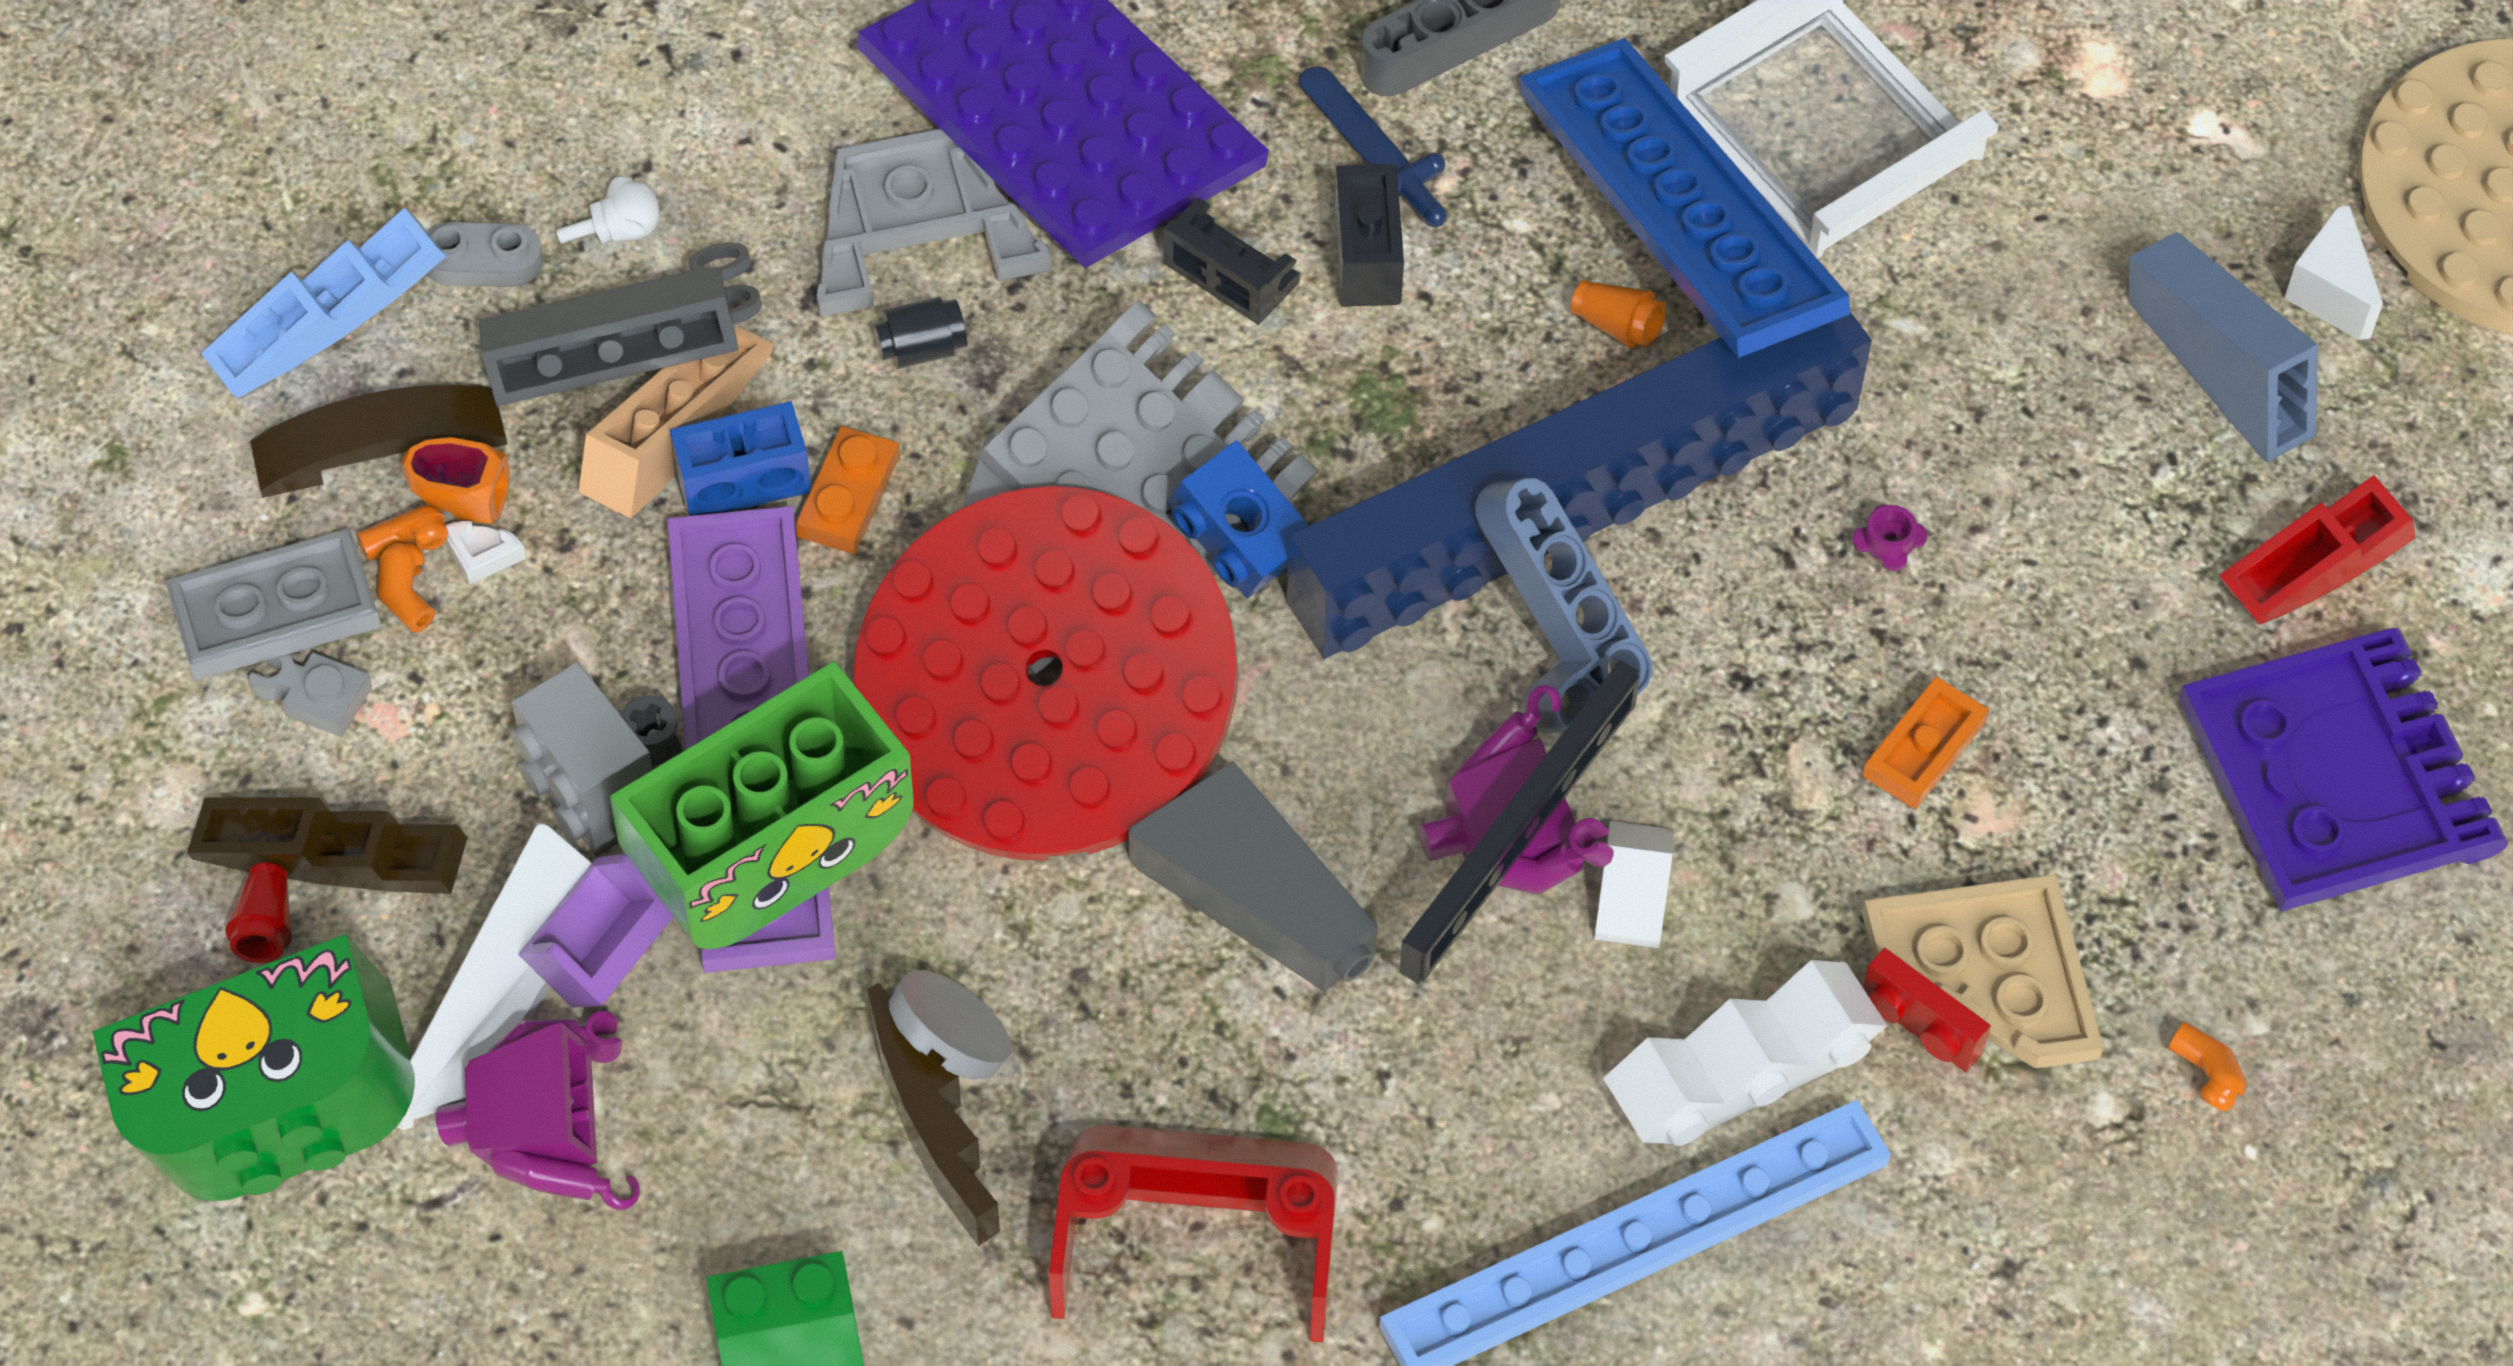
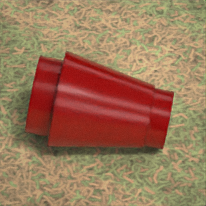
M258 863L249 869L248 877L225 928L226 937L230 941L231 951L240 959L248 962L269 963L275 961L282 955L283 950L289 946L292 940L287 884L288 873L277 864Z

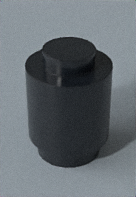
M938 296L882 310L883 323L873 325L875 340L882 361L892 358L897 370L954 356V349L968 346L962 312L956 299L943 302L941 297Z

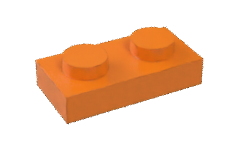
M841 426L796 521L797 537L856 554L900 458L899 442Z
M1936 676L1867 760L1862 776L1916 810L1985 725L1990 709Z

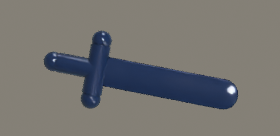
M1311 67L1303 71L1299 78L1300 86L1369 165L1397 164L1399 196L1402 195L1428 226L1434 228L1442 226L1447 219V212L1423 183L1444 171L1446 164L1443 156L1432 152L1410 163L1328 69Z

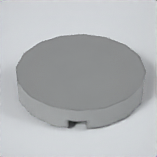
M927 970L909 971L892 991L894 994L889 999V1010L898 1030L920 1053L922 1051L925 1055H928L933 1048L940 1055L946 1057V1060L941 1065L946 1068L945 1070L969 1079L991 1078L1010 1056L1011 1039L1002 1022L983 1001L953 980Z

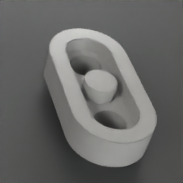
M447 222L436 225L428 230L429 234L447 255L443 261L426 274L436 283L450 286L516 287L529 283L542 270L544 259L540 239L531 228L525 225L515 223ZM450 246H456L455 248H452V249H444V248H447V247H450ZM505 247H516V249L510 251L503 250Z

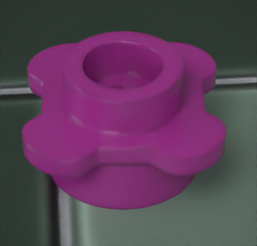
M1880 505L1870 514L1867 526L1854 531L1852 542L1858 551L1869 552L1881 560L1882 566L1885 569L1898 571L1906 566L1907 556L1914 548L1925 545L1927 531L1923 525L1916 522L1915 517L1907 509L1897 505ZM1884 536H1892L1895 540L1887 541Z

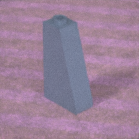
M2178 232L2129 256V303L2261 458L2269 462L2316 436L2318 344Z

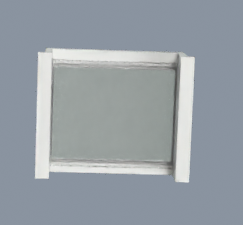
M1757 0L1665 55V63L1672 70L1670 90L1817 259L1823 256L1826 248L1971 159L1983 160L1987 138L1998 131L1999 125L1984 109L1959 123L1843 3V0Z

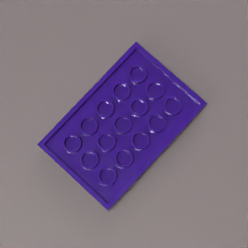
M918 0L858 31L857 49L1084 268L1093 265L1181 215L1195 200L1201 198L1206 201L1266 167L1269 150L1109 0Z

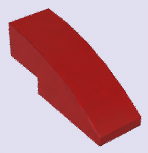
M2373 475L2330 507L2326 508L2320 502L2219 575L2220 580L2254 621L2261 625L2330 593L2416 538L2413 519L2377 477Z

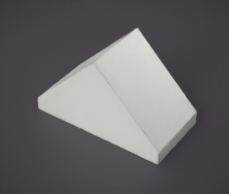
M2343 206L2335 210L2296 262L2284 299L2352 337L2363 340L2371 338L2383 302L2350 206Z
M1609 821L1607 844L1614 850V857L1611 863L1603 867L1594 940L1659 948L1672 862L1674 829Z

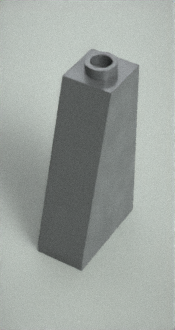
M1234 761L1129 828V861L1138 871L1320 990L1325 991L1341 979L1344 982L1352 981L1363 974L1372 964L1376 952L1377 924Z

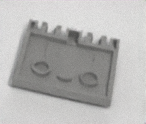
M1137 300L1095 343L982 449L978 458L1013 491L1048 486L1077 487L1103 492L1140 506L1165 521L1183 536L1201 556L1213 576H1215L1217 572L1214 569L1212 557L1197 539L1187 537L1178 528L1172 516V509L1167 505V502L1183 479L1234 441L1238 440L1242 445L1244 442L1251 440L1261 429V424L1265 419L1256 410H1253L1224 440L1221 439L1215 432L1238 410L1245 400L1214 370L1209 372L1183 400L1179 399L1174 392L1197 370L1203 360L1192 351L1180 358L1162 381L1159 380L1146 365L1155 356H1160L1169 347L1175 333L1167 325H1163L1133 355L1128 349L1157 319V316L1146 305ZM1281 437L1277 441H1273L1262 452L1261 457L1256 463L1267 475L1289 452L1293 445L1284 437ZM1300 453L1272 482L1290 502L1313 479L1319 470ZM1233 514L1225 515L1227 522L1232 528L1240 532H1249L1247 523L1241 517Z

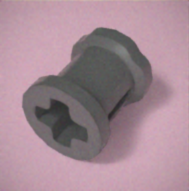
M647 695L637 697L623 708L620 715L650 752L653 770L682 753V746L676 734L678 727L676 711L670 702L661 697ZM656 713L659 714L660 724H658L657 714H656Z

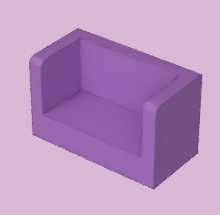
M626 854L597 857L518 955L572 1008L602 1006L672 919L673 915Z

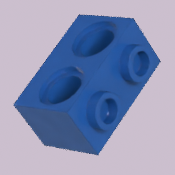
M792 401L669 430L675 470L688 516L732 512L807 494L811 491L807 450Z

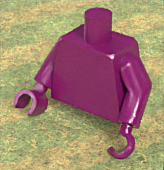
M1539 685L1534 688L1527 698V711L1524 714L1515 711L1454 772L1447 785L1445 806L1447 816L1419 824L1420 841L1429 861L1462 853L1464 859H1466L1547 753L1541 738H1533L1538 733L1535 725L1542 719L1539 711L1541 697L1545 693L1550 696L1553 712H1558L1562 707L1560 694L1554 687ZM1565 798L1498 886L1531 894H1541L1580 872L1584 861L1595 867L1607 866L1612 862L1614 850L1605 842L1592 844L1600 837L1606 836L1609 833V829L1594 818H1585L1576 823Z
M599 1011L588 1018L585 1026H579L576 1020H525L517 1023L488 1050V1053L470 1060L465 1067L466 1101L443 1106L437 1110L436 1125L443 1143L450 1147L468 1142L470 1151L490 1165L497 1176L539 1192L590 1200L593 1193H598L603 1202L613 1209L626 1210L634 1206L640 1195V1185L634 1176L626 1177L631 1190L630 1198L621 1200L613 1195L610 1179L597 1176L596 1167L588 1166L597 1163L592 1060L598 1063H609L620 1056L623 1042L620 1038L602 1039L597 1037L598 1035L616 1033L618 1023L616 1017L608 1011Z

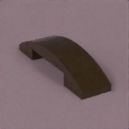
M473 385L412 386L347 398L297 415L270 428L250 441L262 498L324 485L322 470L405 453L410 447L425 440L453 437L485 443L493 448L508 445L499 406H496L492 389Z

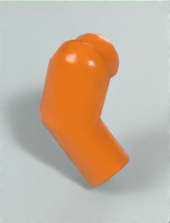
M420 506L357 532L356 536L366 560L370 562L379 558L384 550L394 543H416L420 549L427 551L435 550L446 542L448 529L444 524L445 517L439 510L430 506Z
M394 543L388 546L379 557L376 594L378 599L411 632L418 633L427 628L435 616V610L413 589V578L421 573L422 569L418 565L425 564V557L421 549L413 543Z
M2184 1021L2170 1042L2168 1050L2201 1068L2209 1077L2207 1083L2200 1091L2202 1100L2223 1112L2231 1110L2235 1105L2237 1096H2244L2247 1086L2246 1078L2233 1050Z

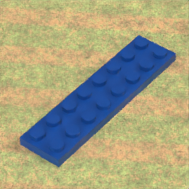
M1626 38L1519 77L1523 99L1738 358L1850 315L1848 293Z

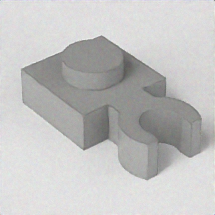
M313 652L304 667L295 664L292 656L287 654L266 660L268 666L280 670L277 675L262 677L251 672L248 677L251 691L257 697L268 701L284 698L282 706L285 716L339 737H343L372 689L369 674Z

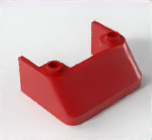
M1098 1125L1084 1130L1073 1141L1060 1178L1049 1268L1051 1318L1065 1319L1077 1218L1100 1219L1108 1217L1117 1212L1126 1200L1267 1212L1273 1226L1286 1235L1318 1239L1312 1294L1310 1342L1323 1343L1338 1186V1168L1334 1158L1324 1148L1311 1143Z

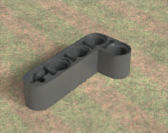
M1416 0L1373 21L1366 27L1362 35L1360 79L1364 87L1376 95L1395 96L1548 22L1556 16L1560 7V0Z

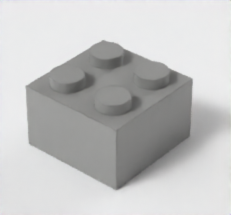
M577 661L511 701L517 725L515 729L511 730V736L524 757V760L518 763V767L529 788L538 797L544 793L550 797L557 806L553 809L556 820L567 837L572 842L581 838L595 857L618 844L610 795L649 773L653 768L648 749Z

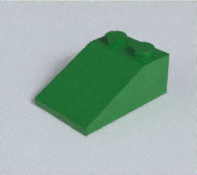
M843 1251L706 1277L722 1366H864Z

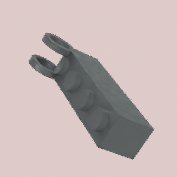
M734 242L714 244L699 250L689 259L690 271L479 319L481 354L496 406L738 351L735 324L755 316L761 310L762 302L759 291L756 288L748 285L725 287L724 281L743 274L750 267L751 259L748 248L743 244ZM737 258L724 266L715 268L703 267L717 259ZM730 301H747L740 307L730 309Z

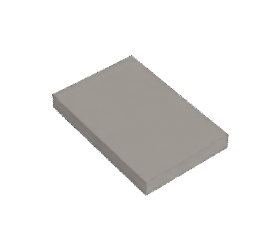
M350 528L165 580L194 681L381 628L378 612Z

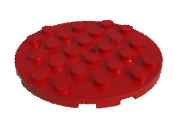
M1048 486L1004 492L966 506L935 524L898 558L882 580L864 617L856 646L854 685L910 753L913 788L912 812L942 835L966 847L1010 859L1046 861L1050 856H1064L1085 851L1088 855L1129 840V828L1200 782L1219 752L1230 726L1237 698L1239 667L1237 664L1234 626L1224 596L1201 556L1183 536L1162 519L1125 499L1077 487ZM1055 656L1063 664L1061 676L1051 685L1039 686L1029 680V665H1034L1040 659Z

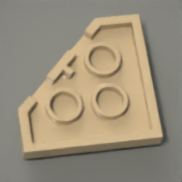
M2056 874L1865 900L1862 916L1873 959L1884 947L1991 1024L1988 1040L2035 1069L2100 1060L2104 1046Z

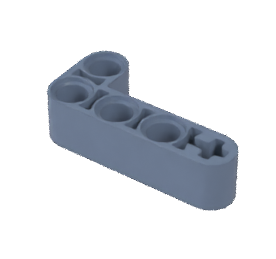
M1536 478L1498 481L1487 485L1480 492L1475 504L1476 518L1479 526L1561 661L1530 687L1525 699V711H1527L1526 702L1528 695L1539 685L1554 687L1559 692L1561 700L1563 694L1566 693L1570 701L1567 717H1565L1562 708L1558 712L1552 711L1550 696L1545 693L1539 701V711L1542 719L1535 725L1537 730L1544 733H1563L1608 676L1610 657L1615 665L1619 660H1622L1639 670L1640 679L1637 695L1649 684L1652 676V661L1647 649L1548 485ZM1546 550L1552 558L1550 574L1546 572L1544 567ZM1578 604L1581 605L1584 612V622L1581 628L1576 620Z

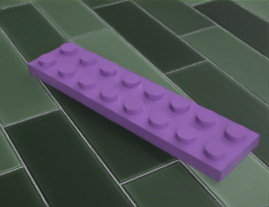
M793 506L667 518L686 750L809 676ZM829 887L734 944L718 949L701 948L704 973L836 959Z

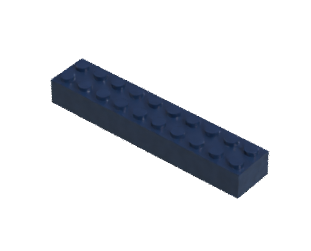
M1851 311L1848 316L1740 358L1735 355L1721 337L1290 534L1287 604L1323 659L1341 651L1352 652L1366 645L1373 636L1396 625L1402 627L1409 626L1420 620L1428 610L1452 599L1454 601L1465 600L1479 591L1484 584L1508 574L1476 518L1475 504L1480 492L1487 485L1498 481L1522 478H1536L1545 482L1553 491L1584 543L1591 534L1613 524L1625 525L1639 517L1645 509L1666 499L1674 501L1687 496L1698 484L1720 474L1723 476L1735 474L1743 469L1750 460L1773 449L1775 451L1786 450L1795 445L1803 435L1825 425L1834 427L1848 420L1858 409L1872 340ZM1546 550L1544 556H1546V555H1548V554H1550V553Z

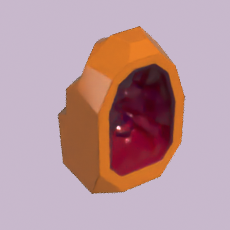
M453 437L425 440L410 447L405 452L401 463L403 475L411 492L418 495L430 507L450 512L458 520L494 524L500 518L509 490L510 468L507 454L485 443Z

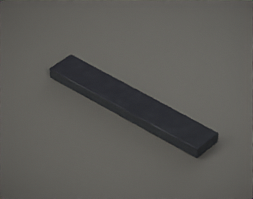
M1622 660L1618 661L1402 940L1399 973L1418 985L1421 981L1424 982L1634 709L1640 679L1639 670Z

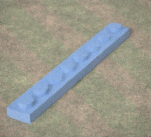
M1855 1100L1380 1317L1379 1328L1400 1366H1453L1888 1166L1891 1153L1859 1101Z

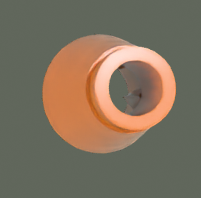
M1582 280L1578 284L1570 307L1572 314L1580 316L1583 320L1631 349L1637 345L1645 348L1650 347L1659 336L1666 315L1665 303L1655 299L1652 291L1599 282L1593 283L1588 280Z

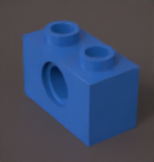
M1238 440L1183 479L1167 502V505L1172 509V516L1178 528L1187 537L1198 540L1212 557L1214 569L1219 577L1227 585L1234 588L1237 587L1246 599L1288 568L1289 535L1309 526ZM1233 514L1241 517L1247 523L1249 532H1240L1232 528L1227 522L1225 515Z

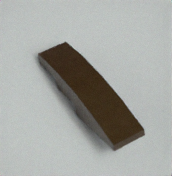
M205 797L187 854L192 860L249 872V869L255 864L273 863L287 871L288 879L321 885L388 892L451 894L468 837L457 824H398L389 811H330L319 797Z
M877 983L867 991L871 1023L886 1084L907 1137L935 1188L979 1247L1000 1232L998 1202L973 1174L980 1169L978 1138L955 1113V1110L961 1107L959 1076L945 1070L946 1068L941 1066L945 1060L933 1048L928 1055H925L910 1044L898 1030L890 1014L889 999L891 997Z

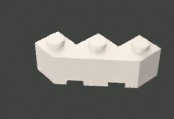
M1811 960L1766 1001L1730 998L1686 1039L1647 1037L1603 1079L1643 1143H1667L1682 1146L1697 1139L1704 1132L1747 1111L1775 1102L1785 1093L1824 1074L1856 1063L1870 1051V1041L1888 1025L1847 963Z

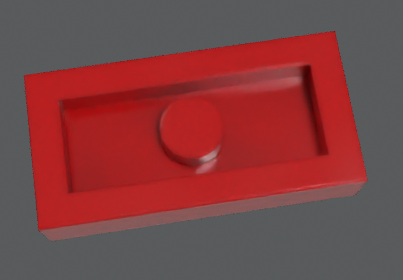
M1884 947L1868 965L1863 985L1866 994L1885 1021L1890 1023L1898 1022L1917 1036L1924 1048L1932 1056L1943 1062L1951 1061L1967 1073L1983 1054L1991 1024Z

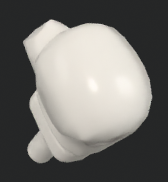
M616 177L608 186L606 198L590 204L592 218L556 229L561 244L593 233H597L602 245L612 241L640 240L654 233L660 221V209L656 194L652 187L644 182H633L629 177Z

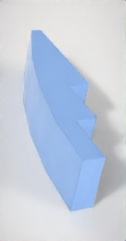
M404 207L360 248L348 239L304 280L291 271L201 354L229 391L237 398H240L296 368L351 333L400 297L443 261L447 255L416 216Z

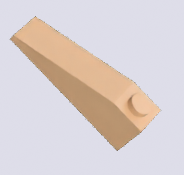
M735 325L738 351L669 366L660 370L586 434L578 492L631 519L664 490L676 475L669 430L721 418L771 355L773 343Z

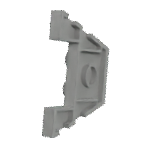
M941 129L837 149L829 205L827 239L824 241L821 281L818 284L817 290L819 315L823 317L874 306L873 292L863 255L984 232L998 281L1051 271L1050 251L1042 240L1037 241L1026 227L1025 217L1015 204H1009L995 186V181Z

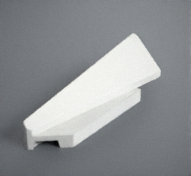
M543 823L536 825L411 1059L415 1073V1089L410 1107L397 1126L399 1129L412 1128L414 1119L436 1113L440 1107L466 1101L465 1067L469 1061L488 1053V1050L517 1023L532 1020L551 989L518 954L592 863L554 830Z

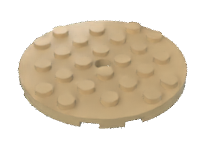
M2513 38L2474 42L2446 50L2430 57L2402 76L2384 95L2369 122L2358 158L2357 183L2361 184L2366 206L2363 215L2372 236L2382 252L2390 251L2395 259L2408 271L2406 280L2412 286L2441 307L2472 323L2513 335Z

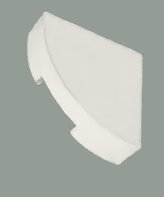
M459 521L445 525L448 529V538L445 544L469 585L526 559L522 543L515 535L503 528L497 530L485 526L472 525V521Z

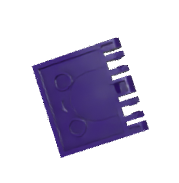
M2398 628L2385 629L2182 686L2179 695L2180 703L2280 912L2455 862L2471 864L2499 854L2508 845V841L2497 819L2489 818V815L2492 814V809L2484 797H2472L2469 800L2465 799L2442 805L2441 798L2467 789L2475 781V776L2467 763L2456 765L2462 759L2463 752L2444 715H2431L2438 709V703L2433 693L2424 690L2423 692L2418 691L2416 694L2411 693L2389 699L2388 693L2394 692L2397 689L2407 688L2422 676L2414 658L2409 659L2411 650L2401 630Z

